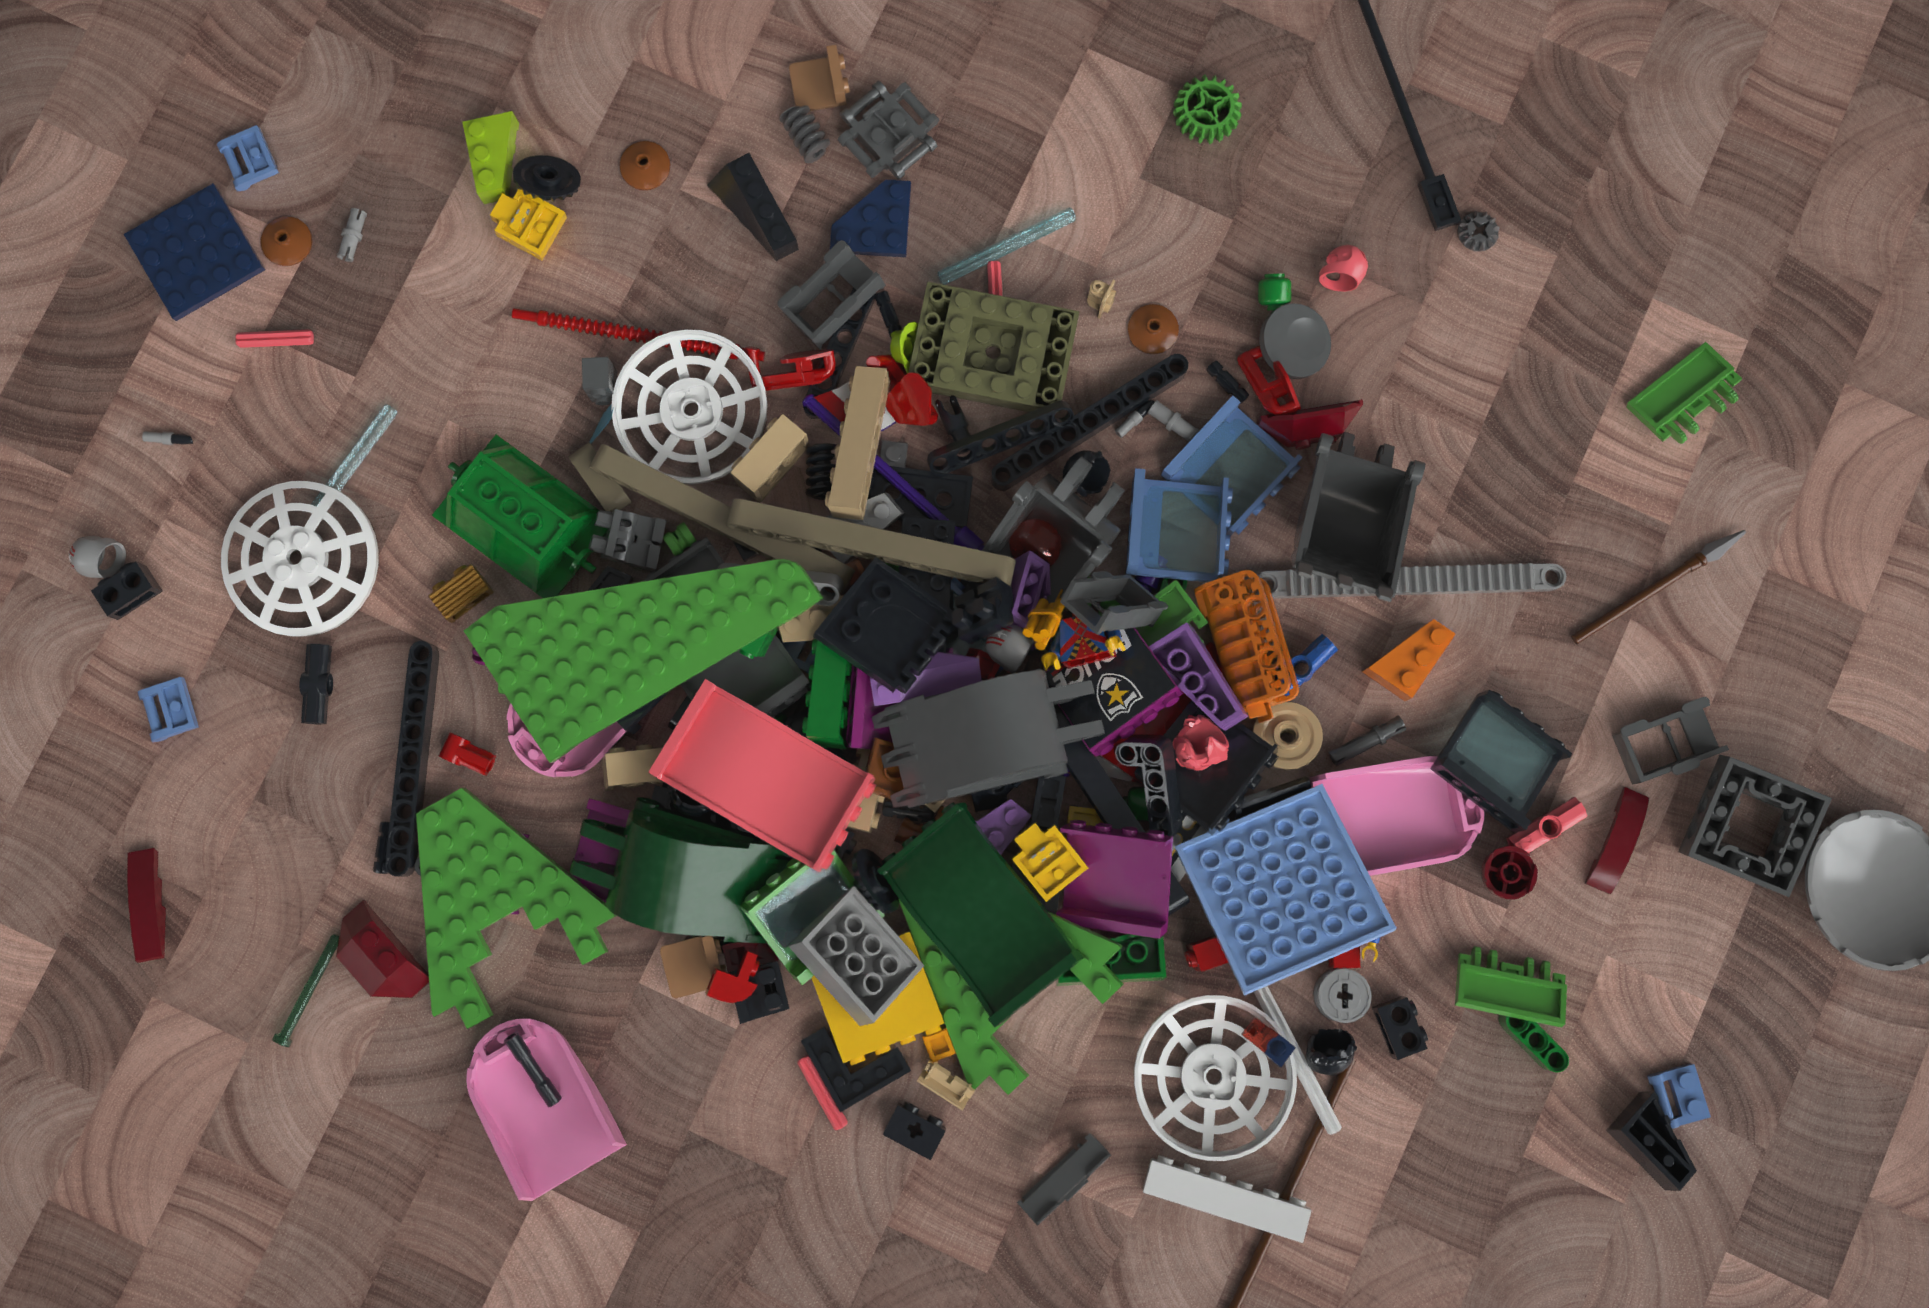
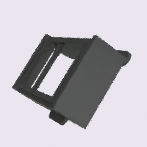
M843 240L839 241L824 255L826 263L801 287L793 286L777 302V305L786 317L819 349L879 289L882 290L886 286L881 276L877 272L871 271ZM839 274L856 290L847 299L836 290L833 284L830 285ZM828 287V291L833 292L842 303L817 330H814L799 313Z
M1107 571L1092 572V578L1072 580L1060 601L1097 635L1101 634L1102 631L1105 632V630L1113 631L1144 626L1153 627L1162 611L1168 608L1165 602L1159 601L1129 574L1112 576ZM1116 600L1120 606H1111L1104 610L1096 602ZM1087 603H1091V604H1092L1094 607H1096L1103 615L1100 616V615H1099L1095 610H1093Z
M1701 697L1682 705L1681 710L1648 722L1643 719L1623 726L1620 733L1612 735L1632 785L1651 780L1669 772L1680 775L1698 768L1701 760L1729 750L1727 745L1718 746L1703 708L1710 706V700L1707 697ZM1677 718L1693 752V755L1681 759L1671 735V727L1666 723ZM1662 724V731L1666 733L1677 761L1643 773L1628 737Z
M1089 1133L1085 1137L1087 1140L1085 1144L1079 1143L1077 1145L1079 1147L1078 1150L1073 1148L1022 1197L1024 1200L1017 1202L1037 1226L1065 1200L1068 1202L1089 1182L1088 1178L1112 1156L1093 1134Z

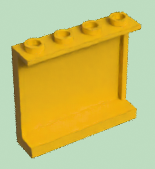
M911 932L900 935V939L920 960ZM924 967L874 1023L862 1026L856 1023L815 976L812 977L843 1063L849 1061L851 1065L866 1060L865 1055L875 1051L876 1055H880L891 1050V1044L899 1041L901 1046L916 1040V1034L924 1031L926 1036L941 1030L940 1025L945 1023Z

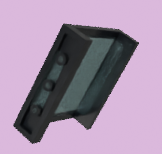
M1487 690L1476 695L1430 769L1513 833L1526 830L1531 823L1525 816L1559 760L1570 758L1572 753L1565 748L1563 742L1545 733L1541 725L1527 719L1520 709L1512 707L1505 702L1502 695L1495 691Z

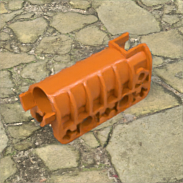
M1243 570L1200 585L1194 589L1199 610L1208 621L1224 678L1246 713H1248L1250 719L1257 717L1259 723L1273 719L1271 707L1295 699L1299 693V685L1268 583L1259 578L1255 572ZM1277 657V662L1272 665L1273 659Z

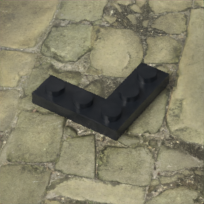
M825 1027L801 1040L840 1112L911 1071L899 1047L851 1074L846 1063L842 1062L840 1053Z

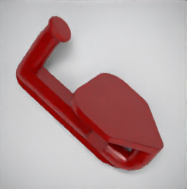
M1260 345L1238 356V365L1264 409L1275 415L1291 414L1301 409L1290 378L1278 360L1273 363L1275 380L1268 383L1255 362L1256 359L1263 356ZM1283 397L1286 403L1280 406L1277 398Z
M751 346L745 347L747 355L760 373L758 361L760 349ZM809 350L787 354L780 358V363L795 362L796 371L762 375L761 377L766 391L820 384L835 371L834 350ZM823 357L825 368L813 369L812 359ZM749 371L750 382L753 388L756 387V383Z
M891 354L872 355L867 358V367L880 368L881 366H886L898 382L888 393L886 402L888 412L897 423L926 426L937 422L938 414L931 403V388L919 373H907L902 364L896 362Z

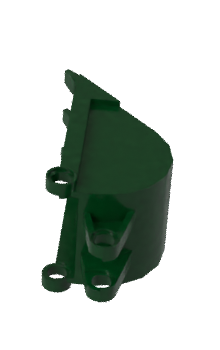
M638 797L636 799L634 810L630 811L626 827L594 819H583L580 835L619 850L616 865L603 862L596 864L583 860H574L573 858L570 873L608 888L609 892L605 906L611 913L630 923L665 933L725 937L724 942L766 943L740 905L745 902L744 900L747 895L753 891L760 890L766 885L769 877L782 872L793 857L753 834L659 807V802L649 798ZM783 889L757 911V914L777 941L783 940L785 928L772 924L777 903L793 902L796 892L794 889Z

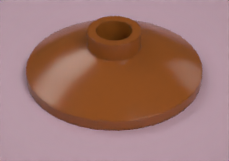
M640 141L629 146L622 154L620 172L625 182L631 187L638 190H652L659 187L667 179L670 173V159L667 152L660 145L650 141ZM643 159L648 160L646 165H640L639 162Z
M289 216L279 217L271 221L263 230L260 242L261 249L264 255L274 264L292 266L300 263L309 254L312 247V235L307 225L301 220ZM283 235H287L285 241H280Z
M1157 304L1140 307L1132 314L1128 323V336L1131 343L1138 350L1146 354H1161L1169 350L1176 342L1179 333V325L1175 315L1166 307ZM1156 323L1159 328L1152 330L1149 325Z

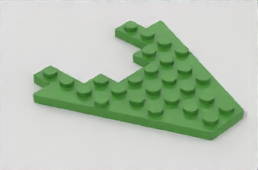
M460 788L416 813L433 1017L456 1006L466 1028L469 1029L494 1015L470 967L492 955L481 930L522 907L534 930L558 918L582 965L608 952L596 928L616 917L605 906V902L469 790Z
M899 899L967 1083H971V1087L976 1089L987 1077L991 1076L1004 1092L1009 1095L1029 1074L993 1036L1005 1022L995 1028L988 1020L989 1015L969 985L923 931ZM1049 912L1074 949H1078L1084 957L1070 970L1104 1004L1124 985L1105 965L1123 946Z

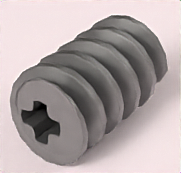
M807 105L791 107L783 112L779 119L780 122L784 123V129L789 132V137L794 140L795 147L799 148V153L804 157V162L813 163L825 154L830 141L829 139L821 140L824 138L825 132L822 130L817 131L820 128V124L818 122L812 123L815 116L814 114H808L810 108Z

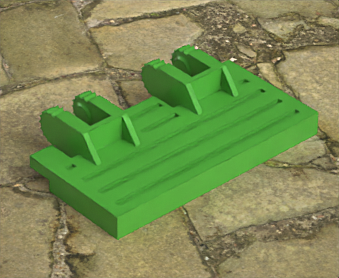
M1705 342L1630 400L1626 408L1662 442L1671 436L1678 443L1683 444L1687 440V435L1674 422L1677 421L1688 432L1696 434L1700 428L1685 410L1693 418L1708 406H1711L1719 413L1724 412L1727 408L1725 402L1713 391L1716 390L1729 403L1734 404L1739 400V397L1725 381L1734 387L1742 378L1734 371L1735 368Z
M1175 580L1154 595L1159 601H1163L1168 605V608L1162 611L1154 626L1136 627V630L1146 644L1150 646L1186 622L1189 623L1193 620L1196 626L1201 629L1208 621L1178 581Z
M1473 946L1471 955L1462 953L1458 955L1455 1006L1561 1028L1565 1025L1566 975L1554 973L1552 981H1550L1551 964L1549 961L1543 960L1541 962L1538 979L1533 978L1534 959L1526 957L1523 966L1501 962L1500 969L1497 970L1498 953L1496 950L1489 951L1486 968L1480 967V947Z

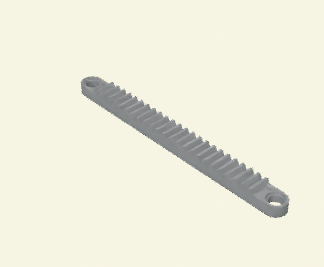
M1553 563L1487 564L1474 566L1446 565L1433 567L1406 566L1400 569L1395 595L1554 591L1566 582V572L1563 567ZM1295 570L1265 571L1258 574L1259 578H1268L1273 582V589L1271 591L1273 599L1376 596L1375 592L1352 586L1351 590L1340 588L1335 583V580L1312 574L1311 578L1299 576ZM1547 571L1556 572L1558 575L1556 584H1550L1546 581L1545 574Z

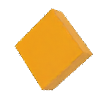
M947 1028L922 1037L932 1062L956 1054Z

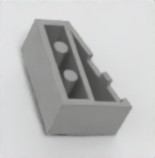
M883 493L867 500L864 520L834 518L832 515L827 516V518L886 530L904 514V511L888 493ZM831 551L836 559L844 564H847L855 557Z

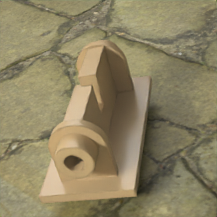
M1095 280L1090 285L1087 303L1090 307L1099 311V319L1103 312L1108 313L1114 303V297L1117 292L1113 290L1115 280L1112 281L1111 285L1100 280Z
M929 1060L917 1082L963 1110L975 1092V1089L971 1087L972 1084H968L957 1076L953 1077L950 1075L951 1072L937 1064V1061L933 1063Z

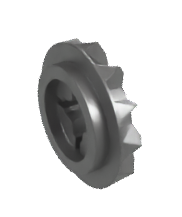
M1474 211L1461 220L1458 227V236L1466 248L1472 251H1485L1496 243L1499 238L1500 227L1497 226L1495 218L1487 215V212L1480 213ZM1475 225L1478 228L1484 225L1486 226L1485 230L1483 231L1484 236L1481 233L1472 236L1476 229Z

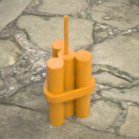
M1063 589L1060 590L1054 603H1049L1046 599L1041 598L1035 609H1032L1028 614V622L1022 633L1027 638L1032 637L1036 641V649L1040 651L1044 650L1050 638L1055 636L1061 622V613L1065 607L1060 602Z

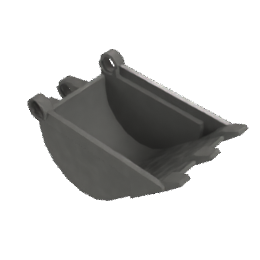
M1348 432L1342 434L1337 451L1330 450L1334 438L1332 435L1322 433L1315 452L1317 459L1314 472L1307 488L1296 527L1294 551L1291 555L1293 568L1299 576L1311 578L1312 574L1335 580V583L1340 588L1351 590L1352 586L1375 592L1378 599L1391 602L1392 597L1394 598L1396 594L1416 488L1422 480L1426 464L1418 460L1410 461L1406 472L1392 468L1395 446L1385 443L1379 446L1374 462L1354 457L1355 446H1353L1355 435Z
M1083 457L1079 458L1062 482L1049 473L1034 486L1026 481L1013 496V505L982 549L985 552L1004 555L1013 559L1030 550L1049 563L1051 592L1047 596L1049 603L1055 602L1061 589H1063L1060 596L1062 599L1072 580L1088 578L1095 567H1098L1112 550L1110 546L1121 531L1106 517L1125 491L1122 487L1113 482L1110 489L1094 507H1091L1075 494L1093 466ZM962 579L961 583L965 586L962 592L965 593L973 588L977 590V586L982 583ZM953 592L952 595L954 597L950 601L949 608L955 611L958 609L955 604V597L959 595ZM988 636L985 637V638H981V637H980V639L983 640L984 642H985V641L987 640V638H988ZM1029 650L1028 655L1030 656L1033 651Z
M1035 669L977 682L933 696L924 697V695L886 707L885 711L873 716L872 721L874 729L889 727L895 749L881 756L884 768L899 766L904 790L891 795L893 807L908 805L911 808L1045 776L1046 779L1067 774L1066 763H1068L1064 745L1103 735L1105 731L1102 720L1059 728L1054 705L1069 702L1080 696L1095 694L1092 681L1049 688L1045 671Z

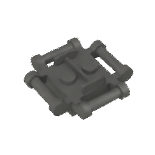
M877 81L872 85L873 89L850 108H844L840 112V116L851 129L844 131L837 141L853 153L866 168V173L871 178L885 169L886 171L889 170L897 179H900L905 175V171L929 151L933 152L938 147L934 139L927 135V133L938 124L940 119L925 108L911 92V87L906 82L899 85L896 91L890 94L880 81ZM880 97L882 100L863 115V119L858 122L855 116ZM902 99L924 120L920 126L899 104ZM857 138L877 161L874 162L854 139ZM922 143V144H921L920 146H918L913 152H911L907 157H905L901 162L897 163V162H898L900 159H902L906 154H908L912 149H914L918 144Z

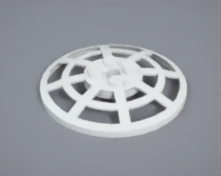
M680 330L658 336L645 343L632 354L616 380L612 394L611 411L613 409L612 419L618 440L631 458L656 470L661 467L667 457L685 463L698 462L701 474L699 477H679L667 473L664 474L684 484H699L719 479L733 470L731 468L732 463L722 470L711 474L709 459L723 453L734 441L746 447V450L741 455L743 458L750 451L749 446L757 437L761 438L767 420L768 403L762 377L753 361L740 347L715 333L703 330ZM702 340L717 344L722 349L715 361L701 356H684L680 341ZM664 345H671L674 359L659 366L649 377L635 369L650 353ZM731 353L736 355L748 368L755 380L756 387L742 391L734 375L724 367ZM687 365H703L711 369L705 380L690 378ZM677 368L679 380L668 388L656 382L666 372ZM720 374L727 379L735 394L720 398L713 387ZM629 378L643 386L638 399V417L622 419V397ZM650 391L662 398L660 412L646 415V402ZM759 397L760 417L755 435L751 439L740 433L745 419V401ZM689 403H696L698 405V412L693 416L685 414V407ZM737 404V418L732 428L721 422L723 408ZM664 423L665 427L671 432L663 445L653 436L649 425ZM640 427L646 440L658 451L650 463L643 460L634 450L627 438L626 429ZM715 430L727 437L718 447L707 452L704 438L711 435ZM680 439L694 441L697 455H683L672 450Z
M290 481L262 490L250 498L238 510L224 536L221 550V570L230 598L250 621L276 634L292 637L313 636L337 628L349 620L362 607L370 595L376 580L379 550L376 535L369 519L351 498L339 490L321 483ZM307 488L326 494L316 507L305 503L286 504L283 490ZM273 493L275 508L261 515L251 528L239 522L256 502ZM335 499L343 503L352 512L363 532L346 535L340 523L327 512ZM288 511H305L312 513L304 527L291 526ZM277 515L279 530L273 533L270 538L258 532L265 522ZM323 519L332 527L338 538L324 542L321 536L314 531ZM235 531L245 537L241 551L242 569L229 574L228 551ZM253 541L264 547L263 561L249 566V551ZM366 542L367 567L365 577L360 585L347 578L351 563L350 546ZM341 548V566L339 573H336L327 568L329 561L328 552ZM299 550L302 555L301 561L293 565L290 561V555L293 551ZM266 572L274 581L269 595H266L258 587L253 576ZM321 577L333 583L325 593L313 599L309 586L315 584ZM246 580L251 591L265 603L260 618L241 602L235 593L233 584ZM284 587L298 589L303 603L287 604L278 600ZM341 587L356 594L342 612L330 620L322 622L317 607L331 600ZM275 609L287 612L306 611L312 626L287 628L271 624L270 620Z
M1204 995L1189 998L1163 1012L1151 1024L1143 1036L1134 1064V1088L1137 1102L1152 1130L1175 1150L1190 1157L1207 1161H1226L1241 1158L1267 1144L1280 1131L1287 1120L1294 1104L1297 1088V1070L1293 1053L1285 1062L1287 1079L1270 1077L1268 1060L1266 1055L1263 1054L1264 1050L1261 1044L1272 1036L1276 1037L1279 1034L1286 1039L1278 1025L1254 1005L1238 998L1224 995ZM1216 1003L1213 1019L1196 1021L1182 1028L1173 1017L1177 1012L1193 1005ZM1226 1006H1236L1249 1012L1266 1027L1252 1036L1241 1026L1225 1021ZM1165 1023L1173 1036L1165 1045L1159 1058V1063H1143L1144 1054L1151 1038L1157 1029ZM1212 1027L1211 1043L1196 1047L1188 1036L1189 1033L1198 1029ZM1223 1029L1237 1033L1246 1042L1235 1051L1222 1045ZM1179 1042L1188 1053L1182 1067L1166 1065L1171 1051ZM1253 1050L1260 1063L1261 1076L1246 1074L1242 1059ZM1210 1069H1218L1220 1071L1221 1078L1216 1084H1210L1206 1079V1074ZM1142 1074L1157 1075L1159 1093L1167 1108L1156 1118L1151 1114L1144 1098ZM1165 1076L1181 1078L1185 1092L1174 1102H1172L1167 1091ZM1245 1086L1260 1087L1256 1101L1247 1110L1239 1100ZM1269 1088L1285 1090L1284 1101L1279 1113L1272 1124L1264 1131L1254 1117L1264 1105ZM1193 1101L1204 1108L1203 1124L1189 1119L1180 1111ZM1230 1106L1239 1117L1228 1124L1214 1125L1215 1110ZM1175 1117L1186 1127L1203 1133L1202 1150L1179 1142L1162 1127ZM1246 1125L1256 1137L1250 1143L1236 1149L1213 1151L1214 1134L1229 1133Z

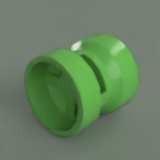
M684 522L679 524L675 531L667 532L663 535V539L675 556L683 554L684 549L697 541Z

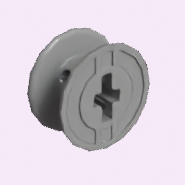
M1343 968L1330 969L1323 973L1315 983L1313 992L1314 1002L1320 1013L1330 1020L1341 1023L1355 1022L1362 1018L1370 1008L1372 999L1371 989L1366 979L1356 971ZM1342 990L1348 994L1347 999L1343 998V1007L1342 999L1337 998V993L1342 992Z

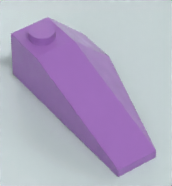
M937 652L934 657L930 656L932 660L920 676H916L917 680L906 694L901 693L897 689L893 693L870 677L874 706L899 703L924 695V697L933 696L981 682L979 659Z

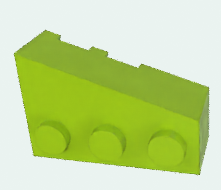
M513 111L463 121L477 195L483 204L497 202L502 193L510 196L513 174L512 163L516 151V133L519 129V122Z

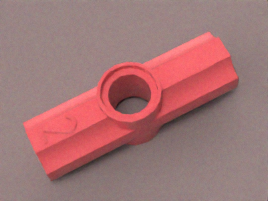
M1573 797L1547 814L1537 817L1529 824L1526 830L1516 832L1506 838L1508 845L1519 847L1529 853L1550 839L1557 838L1563 831L1588 817L1586 809L1576 797ZM1545 820L1551 824V832L1549 834H1546L1542 829V824Z

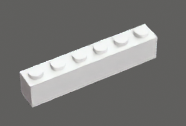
M1158 1155L1157 1159L1151 1158L1142 1189L1143 1193L1303 1243L1312 1211L1309 1207L1305 1206L1306 1201L1291 1196L1289 1201L1279 1198L1280 1193L1266 1188L1263 1189L1262 1193L1253 1190L1252 1184L1237 1180V1183L1233 1184L1226 1181L1227 1176L1211 1172L1210 1176L1199 1173L1200 1168L1185 1163L1184 1167L1173 1165V1159Z

